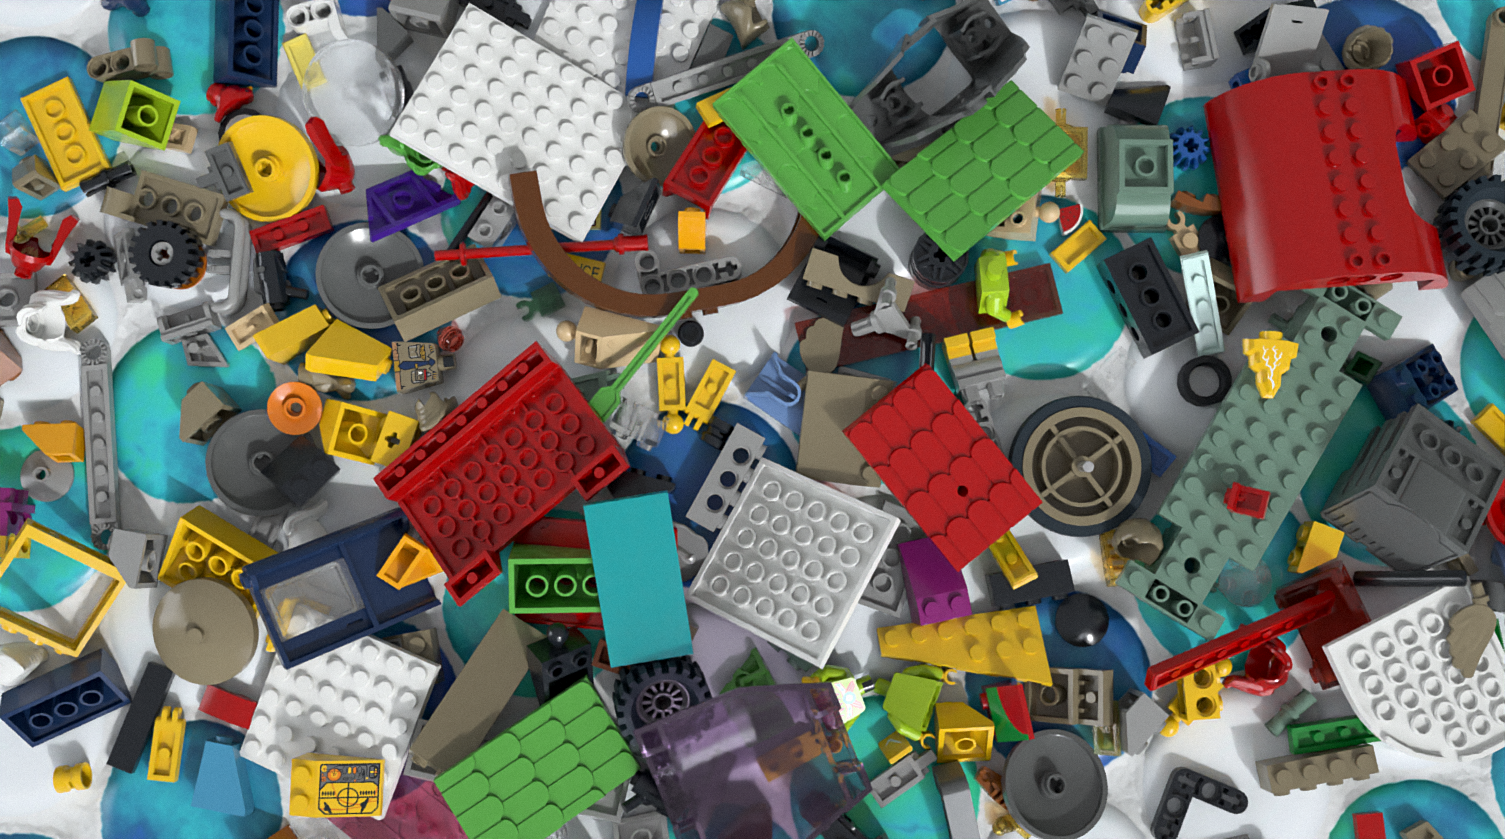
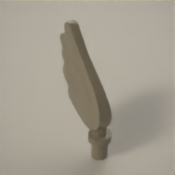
M822 318L818 319L814 326H810L807 329L806 339L800 342V355L808 371L832 373L835 370L840 356L844 327ZM805 373V377L796 382L801 392L806 387L807 373Z
M1482 582L1470 584L1473 604L1459 609L1448 622L1451 630L1446 640L1450 645L1449 654L1452 656V666L1460 669L1461 675L1464 678H1472L1474 676L1478 662L1494 634L1497 622L1494 611L1488 607L1487 602L1490 598L1488 594H1485Z

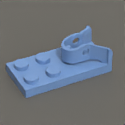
M773 352L753 384L744 393L743 398L800 437L805 390L801 392L796 382L805 377V375L780 359L776 352Z

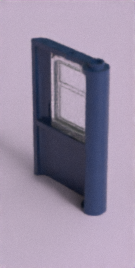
M401 507L242 567L243 573L239 574L241 584L245 590L249 588L278 658L285 670L441 605L440 600L436 598L428 578L398 590L376 576L404 534H408L410 530L408 518Z

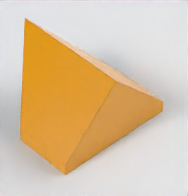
M405 533L376 576L400 590L402 587L444 571L427 546Z

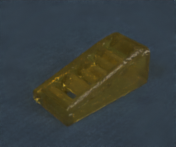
M1117 529L1099 534L1107 587L1118 586L1115 584L1118 576H1115V573L1121 572L1129 560L1117 554L1110 555V551H1113L1114 548L1112 544H1108L1107 540L1113 539V534ZM1123 561L1124 564L1113 566L1112 562Z

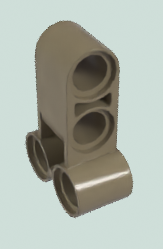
M150 38L134 39L130 41L129 48L95 56L87 64L88 75L102 83L104 81L118 80L137 81L148 77L162 80L174 76L170 49L164 46H156L155 41Z

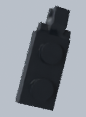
M516 0L459 1L461 7L466 9L468 4L471 3L511 28L516 24L528 30L532 23L530 15L521 11L523 7L517 4Z

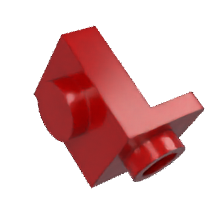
M1441 104L1427 110L1414 120L1417 136L1424 144H1427L1445 131L1458 117L1447 104Z
M1233 482L1232 488H1227L1224 504H1227V509L1232 513L1264 520L1271 493Z

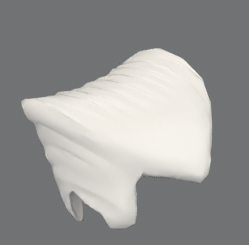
M29 642L1 644L0 685L6 687L20 685L32 671L48 660L47 651L41 646Z

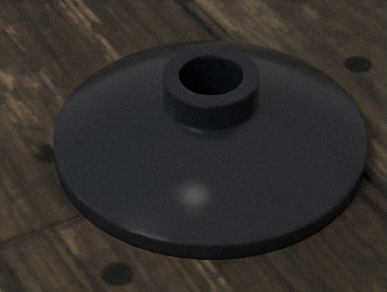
M1212 216L1206 219L1199 228L1197 235L1199 250H1207L1209 260L1214 258L1230 266L1231 261L1228 244L1225 240L1226 233L1223 216Z

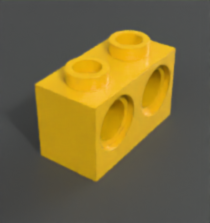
M1215 664L1201 670L1203 672V680L1198 684L1194 681V673L1176 680L1181 719L1192 721L1221 718L1220 711L1223 710V701L1221 695L1218 694L1217 684L1220 683V673ZM1204 697L1206 707L1202 711H1198L1197 701Z

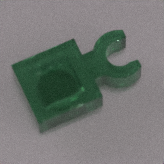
M554 281L531 292L532 301L522 300L516 304L518 310L523 307L529 308V313L522 317L524 322L532 320L537 312H540L544 318L566 307Z

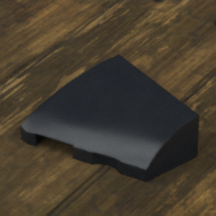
M1171 86L1116 87L1112 92L1104 113L1126 122L1132 119L1144 125H1157Z

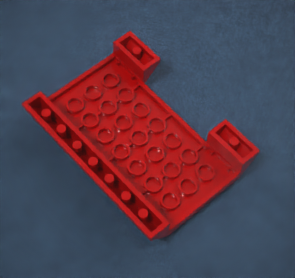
M535 341L378 473L373 480L386 499L396 501L448 577L449 580L444 586L456 604L461 607L503 572L499 553L574 490L577 489L584 500L588 502L627 470L630 464L622 446L565 369L538 341Z

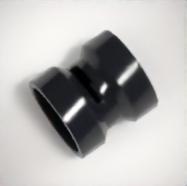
M712 415L708 422V429L702 432L699 439L722 451L726 444L725 440L727 436L731 435L734 427Z

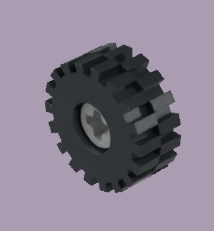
M156 220L157 223L150 221L146 223L148 228L140 227L137 230L140 236L133 235L131 241L135 242V246H129L128 252L134 254V257L129 258V262L136 265L132 270L135 274L141 275L139 279L143 282H149V285L178 289L183 287L182 284L189 285L192 283L190 277L197 278L200 273L196 269L197 267L203 268L204 263L199 262L200 257H205V251L199 250L203 243L201 240L195 239L198 237L196 232L189 230L190 228L185 225L168 220ZM162 249L167 250V253L170 255L168 259L163 258V255L160 253Z

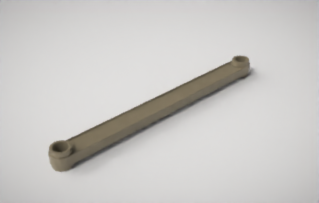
M1505 6L1494 10L1486 20L1473 110L1497 134L1499 133L1505 93ZM1494 160L1467 182L1472 179L1476 180L1484 175H1487L1489 179L1493 174ZM1455 260L1451 261L1448 271L1450 278L1454 281L1466 282L1475 277L1468 274L1470 268H1466V274L1455 268L1458 262Z

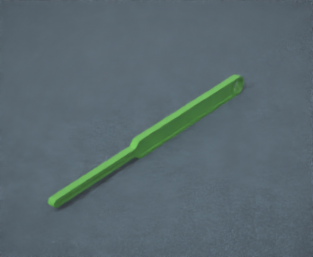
M692 287L685 293L612 386L601 387L589 403L604 423L620 405L623 388L699 295L698 289Z

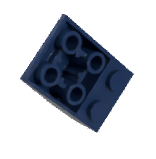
M1433 343L1378 371L1370 384L1366 385L1386 421L1396 418L1403 411L1408 413L1410 408L1417 403L1428 410L1459 390L1454 377L1449 373L1441 354L1436 350Z

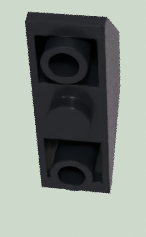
M631 467L630 472L624 471L608 484L607 488L615 499L668 490V494L676 490L677 485L671 483L672 477L657 474L655 479L647 477V471Z

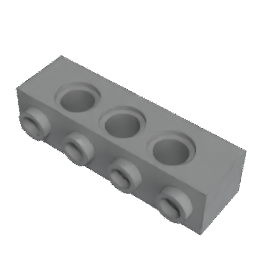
M493 196L471 229L468 237L481 248L502 246L517 224L514 207Z
M737 423L685 517L712 532H715L716 528L722 530L729 517L725 514L729 505L733 507L736 505L742 494L737 490L742 481L748 483L754 472V469L751 468L755 458L760 460L767 448L763 444L765 438ZM738 449H744L748 452L749 458L744 463H737L733 459L734 452ZM725 472H731L736 477L735 483L730 487L723 486L720 482V478ZM713 495H718L723 500V505L718 510H711L708 507V499Z

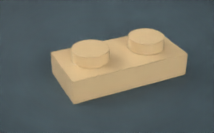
M266 303L227 326L225 330L237 350L240 351L256 342L253 338L254 334L280 321L270 304Z

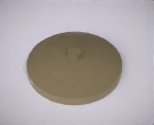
M198 577L174 586L160 600L153 618V638L161 659L173 673L194 684L215 685L235 677L249 665L257 649L259 639L258 621L250 602L236 587L217 578Z

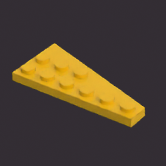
M1036 606L972 614L922 626L908 623L877 628L881 657L908 662L928 663L931 666L951 667L960 671L994 677L1002 676L1022 682H1036L1050 687L1053 684Z

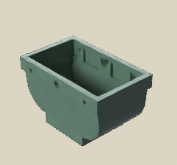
M1109 124L1106 127H1100L1097 130L1099 231L1101 233H1164L1170 214L1171 194L1174 193L1173 139H1170L1168 126Z

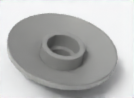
M42 450L34 452L26 459L20 473L23 489L29 490L28 495L33 499L43 502L55 501L66 495L71 489L75 477L72 462L57 463L44 454ZM42 470L46 472L44 479L40 477Z

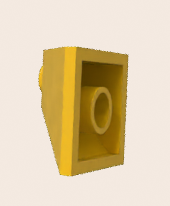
M326 399L319 422L324 453L374 465L375 462L371 461L372 455H370V450L374 441L378 440L382 430L379 429L380 422L383 416L388 414L341 401Z
M963 702L935 703L934 729L937 763H949L957 760L959 762L990 761L995 727L994 722Z

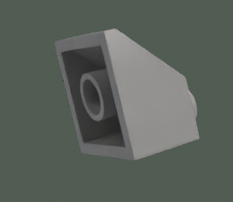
M114 529L108 540V548L110 549L108 556L129 588H157V578L161 570L168 535L137 529Z

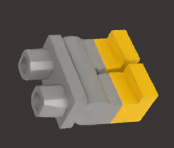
M994 327L970 332L969 338L967 333L943 339L942 350L957 396H962L966 406L975 405L980 402L979 390L987 389L990 400L1004 397L1006 374L995 341Z

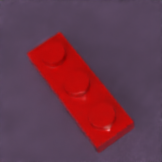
M320 205L251 230L249 234L257 254L264 251H280L335 230L327 207Z

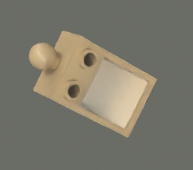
M1040 190L986 236L1007 240L1035 241L1038 217L1046 223L1055 222L1059 218L1060 209L1054 202H1046L1040 206L1042 190ZM1017 216L1023 218L1022 222L1016 223Z
M585 306L577 327L573 322L565 320L558 324L556 334L560 340L565 342L575 339V363L605 369L628 366L660 325ZM661 342L644 364L657 362V358L660 355Z

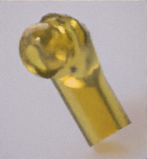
M38 216L22 227L17 226V235L14 237V241L22 243L49 226L41 216Z
M1010 814L998 817L992 825L993 832L998 836L1016 831L1024 839L1031 837L1029 833L1024 831L1015 822Z

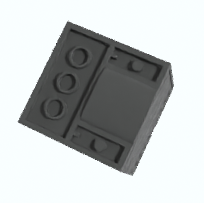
M1417 403L1410 408L1408 413L1403 411L1396 418L1385 421L1382 428L1376 426L1371 430L1352 467L1341 473L1320 514L1323 519L1335 528L1345 532L1344 534L1354 542L1364 544L1366 546L1365 550L1394 571L1428 570L1469 553L1505 478V466Z

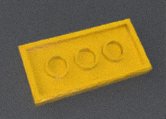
M67 76L20 98L61 190L65 192L80 186L79 182L99 174L100 170L112 168L98 135L88 131L91 120L71 78Z

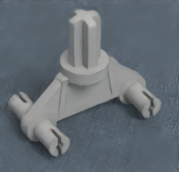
M888 277L885 280V286L880 290L876 308L874 311H871L869 317L851 323L852 333L854 336H861L876 331L878 334L883 332L891 333L907 339L905 345L907 349L915 350L917 348V341L920 340L922 335V329L920 328L921 319L918 316H912L910 324L895 303L897 296L895 286L897 281L893 277Z

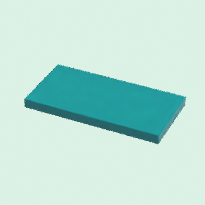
M668 490L584 503L583 508L611 668L694 654Z

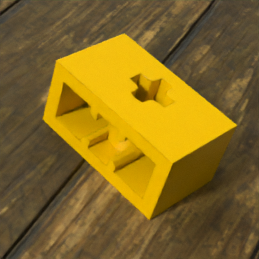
M389 411L388 415H384L379 429L382 430L379 439L374 441L370 450V455H372L371 461L384 466H388L420 439L422 431L420 430L419 421ZM393 437L399 439V445L392 443L391 439Z

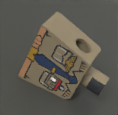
M392 342L396 389L398 393L403 395L442 384L444 383L443 371L457 369L455 354L441 355L440 346L435 343Z

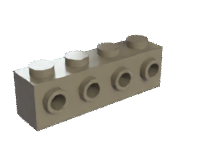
M1368 743L1255 761L1261 788L1273 793L1274 796L1289 795L1290 790L1298 788L1301 791L1315 790L1318 784L1324 783L1328 786L1341 785L1344 783V779L1353 778L1356 781L1366 780L1370 778L1369 774L1379 773L1374 747Z

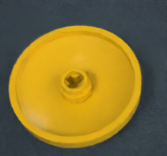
M257 115L239 120L224 133L218 146L226 142H233L254 191L229 201V204L234 209L253 220L276 222L298 214L308 206L317 190L319 163L312 143L302 130L283 118L272 115Z

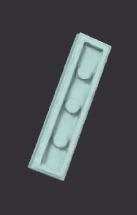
M1204 250L1179 256L1189 312L1200 331L1194 335L1197 355L1200 357L1225 352L1208 251Z

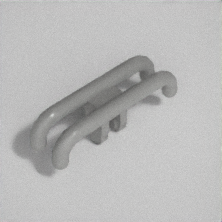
M224 208L220 210V216L227 219L229 223L234 224L232 250L211 249L208 250V256L214 259H230L231 265L207 266L206 272L230 275L226 300L213 303L211 310L215 313H220L221 316H232L244 308L247 299L252 244L249 231L252 230V226L249 220L237 211Z

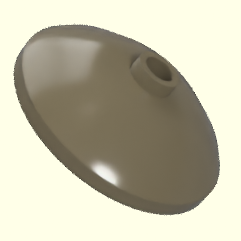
M655 106L639 112L628 124L623 138V153L629 169L644 183L654 177L659 180L660 186H663L665 179L693 138L695 130L690 121L681 112L670 107ZM653 142H655L657 146L655 151L651 149V144Z

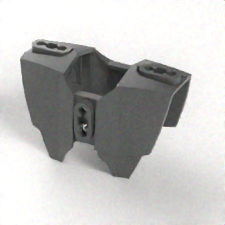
M964 0L957 5L926 16L909 35L906 33L902 36L884 66L856 96L849 107L883 148H891L920 140L960 118L973 115L988 102L985 98L995 97L1007 81L1017 73L1018 69L1027 60L1026 52L1030 46L1022 37L1009 30L988 0ZM985 19L990 21V28L985 26ZM934 27L952 54L970 74L972 81L946 105L932 115H928L921 109L924 105L922 101L915 103L907 95L901 86L905 78L897 79L892 68L904 56L906 50ZM973 35L974 37L970 42L968 36ZM889 101L893 102V108L890 107ZM868 116H875L876 118L872 126L867 124Z

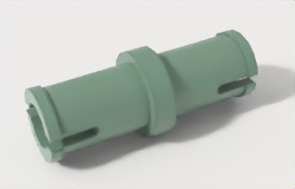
M1303 688L1288 704L1284 703L1281 705V710L1264 725L1274 736L1278 737L1287 728V725H1291L1293 722L1297 723L1300 720L1299 716L1312 704L1316 703L1317 700L1309 691Z

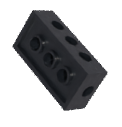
M1151 237L1104 259L1096 266L1143 359L1200 332ZM1131 271H1135L1138 274L1139 280L1132 276ZM1144 294L1150 297L1151 304L1145 301ZM1156 317L1161 319L1163 327L1156 323Z

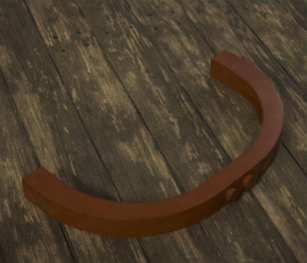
M537 170L509 174L508 180L513 207L522 236L543 270L569 294L603 311L632 318L652 319L667 317L688 291L665 294H638L613 288L590 276L575 264L556 240L545 215ZM797 212L795 223L788 238L777 254L765 266L748 277L734 282L697 288L699 295L679 320L693 318L692 313L701 311L703 316L719 313V308L742 303L771 289L785 279L802 262L819 234Z

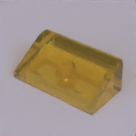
M1113 700V725L1104 727L1093 726L1094 755L1122 756L1119 700Z

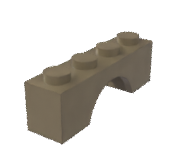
M812 248L803 279L808 280L806 285L821 290L824 285L833 288L832 294L844 298L851 294L858 297L857 302L872 306L873 302L877 303L880 290L885 286L886 278L893 277L897 281L895 286L897 290L895 303L902 312H905L915 283L914 280L888 272L883 279L875 284H855L842 273L838 255Z

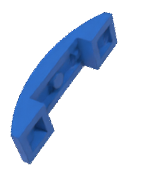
M664 0L636 1L625 88V96L627 97L632 88L654 81V66ZM639 92L635 96L636 98L648 99L644 92Z

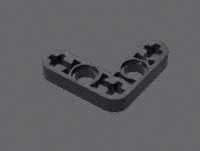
M1177 767L1171 772L1151 824V835L1154 839H1177L1192 797L1232 814L1243 813L1248 807V798L1244 792L1186 767ZM1186 773V778L1196 782L1195 788L1186 783H1183L1182 787H1180L1179 775L1184 776ZM1207 783H1212L1215 786V794L1210 798H1206L1202 794V788ZM1223 794L1230 797L1236 796L1240 801L1238 805L1233 804L1232 806L1230 802L1221 797ZM1172 798H1178L1181 803L1180 809L1175 813L1169 812L1167 808V803ZM1165 813L1169 817L1174 818L1175 822L1168 821L1163 817V814ZM1168 821L1167 828L1170 830L1169 835L1164 834L1162 837L1158 829L1159 827H1165Z

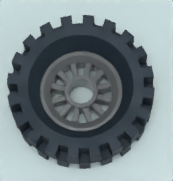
M1484 175L1476 180L1472 179L1445 199L1444 203L1436 211L1439 215L1433 220V225L1439 226L1437 231L1441 239V249H1445L1448 253L1444 259L1448 263L1453 260L1457 261L1458 264L1455 268L1459 271L1470 268L1469 275L1476 276L1482 272L1483 277L1491 276L1494 273L1500 274L1505 271V180L1501 181V175H1493L1489 179L1487 175Z
M684 655L681 658L678 656L631 664L629 670L625 667L620 670L621 680L615 679L613 685L615 692H612V699L621 732L624 737L628 736L629 743L634 747L639 742L640 749L648 752L649 748L653 747L655 754H662L663 748H668L669 753L677 752L676 745L682 744L684 749L690 746L689 739L691 737L697 741L702 736L700 727L708 728L710 723L707 716L712 717L713 714L711 705L713 703L712 695L699 664L696 661L692 663L689 655ZM660 696H666L662 700H657Z

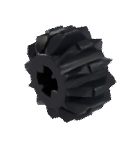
M87 239L85 245L77 243V252H70L74 256V259L68 262L70 266L74 267L71 273L76 277H80V281L84 283L91 281V283L97 285L100 284L101 279L105 281L110 280L109 272H117L112 267V264L117 263V258L112 256L115 251L113 248L107 247L103 241L95 242L92 239Z

